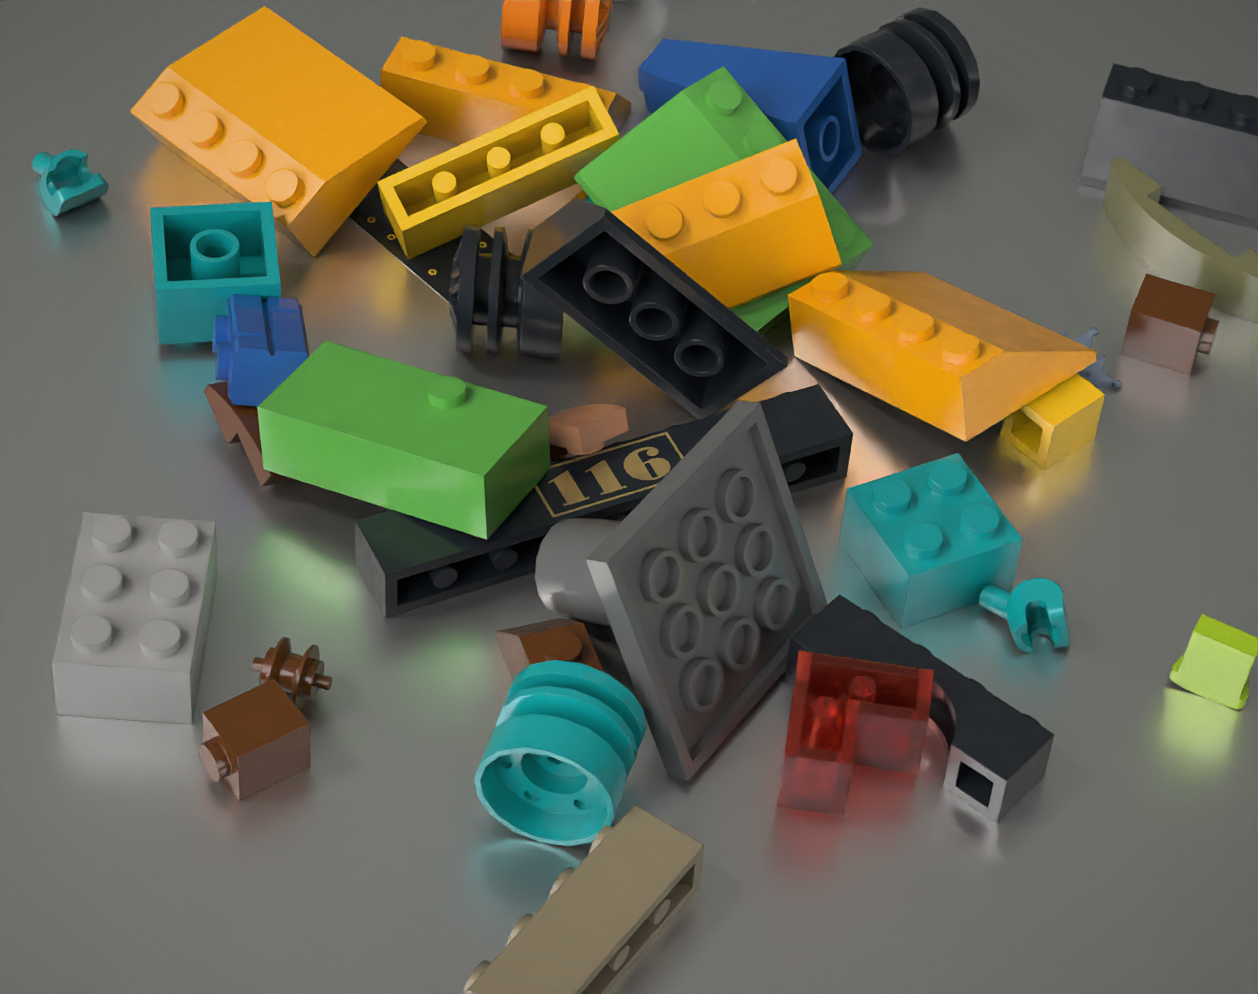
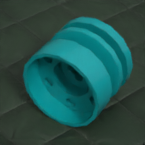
M552 660L529 665L516 674L495 724L496 727L492 731L474 776L477 796L492 817L515 833L541 843L562 846L591 843L605 825L611 826L627 784V777L636 760L637 751L647 729L644 709L627 687L609 674L585 664Z

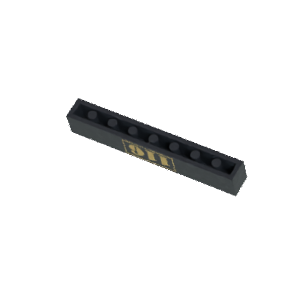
M819 384L793 392H785L776 397L756 402L761 404L791 494L847 477L853 432ZM730 409L681 425H673L664 430L637 438L615 442L595 453L576 455L551 462L550 470L487 540L394 510L381 511L372 516L355 520V565L384 618L535 573L536 558L541 542L553 525L566 518L623 521Z

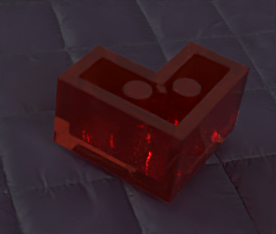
M799 651L777 807L844 817L854 764L918 774L929 721L934 670Z

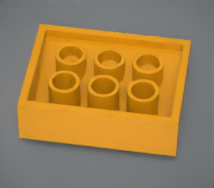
M266 6L169 65L130 110L161 144L239 202L272 201L275 228L313 257L320 252L427 123L425 118Z
M831 270L816 276L808 284L788 294L795 357L965 442L1096 362L1095 350L922 271Z

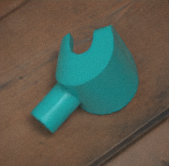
M69 149L55 156L48 152H40L32 161L33 170L41 175V196L46 207L54 216H58L107 194L108 183L100 173H91L87 166L88 154L85 152Z
M1032 578L1019 583L1012 593L992 583L986 585L979 597L980 607L1007 619L1011 636L1016 647L1020 650L1033 654L1032 639L1038 635L1049 636L1055 648L1070 646L1071 636L1063 591L1056 582L1046 578Z

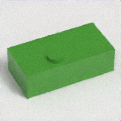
M325 341L257 406L264 470L486 540L550 470L548 406L468 383L457 377L444 376L329 341Z

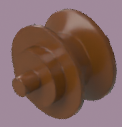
M283 637L275 648H269L264 659L255 657L252 662V670L260 672V685L275 679L285 693L292 694V701L299 710L303 709L308 699H315L320 688L329 691L332 685V677L324 675V661L319 660V647L314 644L303 655L292 653L290 638Z

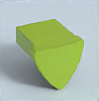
M1201 614L1185 654L1172 666L1169 675L1170 679L1182 688L1226 707L1241 709L1245 706L1248 698L1249 676L1258 656V637Z

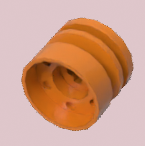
M503 0L502 49L538 53L546 30H557L559 56L568 57L573 34L580 33L582 34L581 58L596 61L599 46L609 28L613 0Z

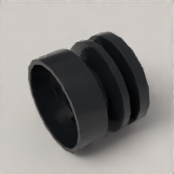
M919 7L898 16L894 21L880 26L878 31L864 35L840 48L834 55V57L845 58L860 143L871 152L886 156L902 152L926 138L931 131L943 128L952 120L967 114L978 99L980 78L977 61L969 43L953 22L934 10Z
M464 225L462 240L455 257H453L450 284L449 317L451 318L456 335V351L472 352L475 325L487 326V353H497L504 327L516 328L520 356L560 358L564 312L520 278L534 229L528 230L521 256L509 255L505 227H495L491 254L480 253L481 227L479 225Z

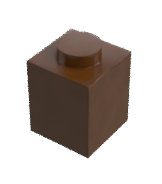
M1146 274L1130 312L1121 355L1190 375L1198 353L1209 355L1215 341L1220 321L1209 318L1215 294Z
M275 679L202 712L204 742L199 744L198 750L203 766L214 781L218 782L223 779L239 801L310 767V723Z

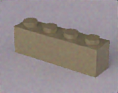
M634 804L616 825L613 823L611 826L605 825L599 831L591 845L589 855L576 869L569 867L559 875L550 890L548 900L533 916L527 913L518 920L509 934L506 947L492 962L484 960L476 966L464 986L463 994H607L699 888L704 844Z

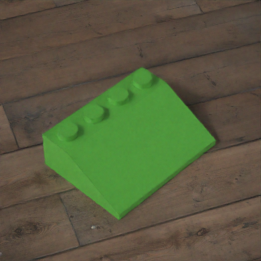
M723 66L679 92L578 171L574 179L596 205L612 212L787 141ZM809 168L842 262V266L832 270H855L874 244ZM815 277L734 308L731 311L760 335H763L790 317L788 294L808 284Z

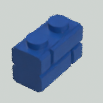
M232 294L230 299H227L226 315L214 316L212 352L216 353L215 380L227 381L228 397L231 399L232 404L259 406L310 356L302 306L299 305L298 299L269 297L267 302H262L261 296Z

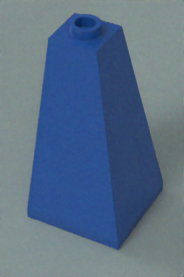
M663 38L638 68V85L644 94L648 116H650L679 92L724 66L786 141L797 140L806 164L832 195L862 155L845 58Z

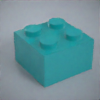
M272 201L150 208L159 344L212 341L214 316L226 315L227 299H230L232 294L261 296L262 302H267L269 297H281Z
M959 453L847 488L839 542L900 629L979 603L982 590L990 583L1011 592L1023 541Z

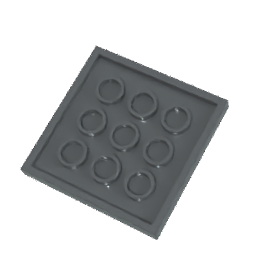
M738 401L623 521L590 518L562 519L550 528L541 542L536 558L535 581L538 595L547 609L558 615L612 628L637 697L644 709L645 718L667 776L688 781L786 671L790 638L828 605L761 404L756 402Z

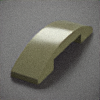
M1121 156L1112 160L1103 206L1114 229L1125 244L1163 279L1214 293L1213 308L1258 324V253L1250 248L1236 258L1159 204L1162 185Z

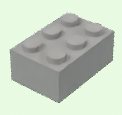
M83 512L52 660L57 715L193 725L218 577L216 521Z

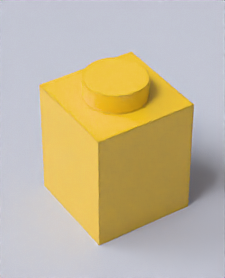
M1076 373L1005 417L1000 435L1045 470L1095 438L1105 394L1098 390L1089 380Z

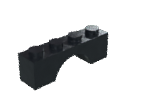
M839 594L790 638L784 679L786 683L836 716L860 708L882 707L907 713L922 721L938 736L947 755L948 763L943 788L996 824L1044 778L1055 734L1041 726L1030 715L1021 713L987 691L978 681L967 678L935 657L926 647L912 642L880 621L875 614L860 608Z

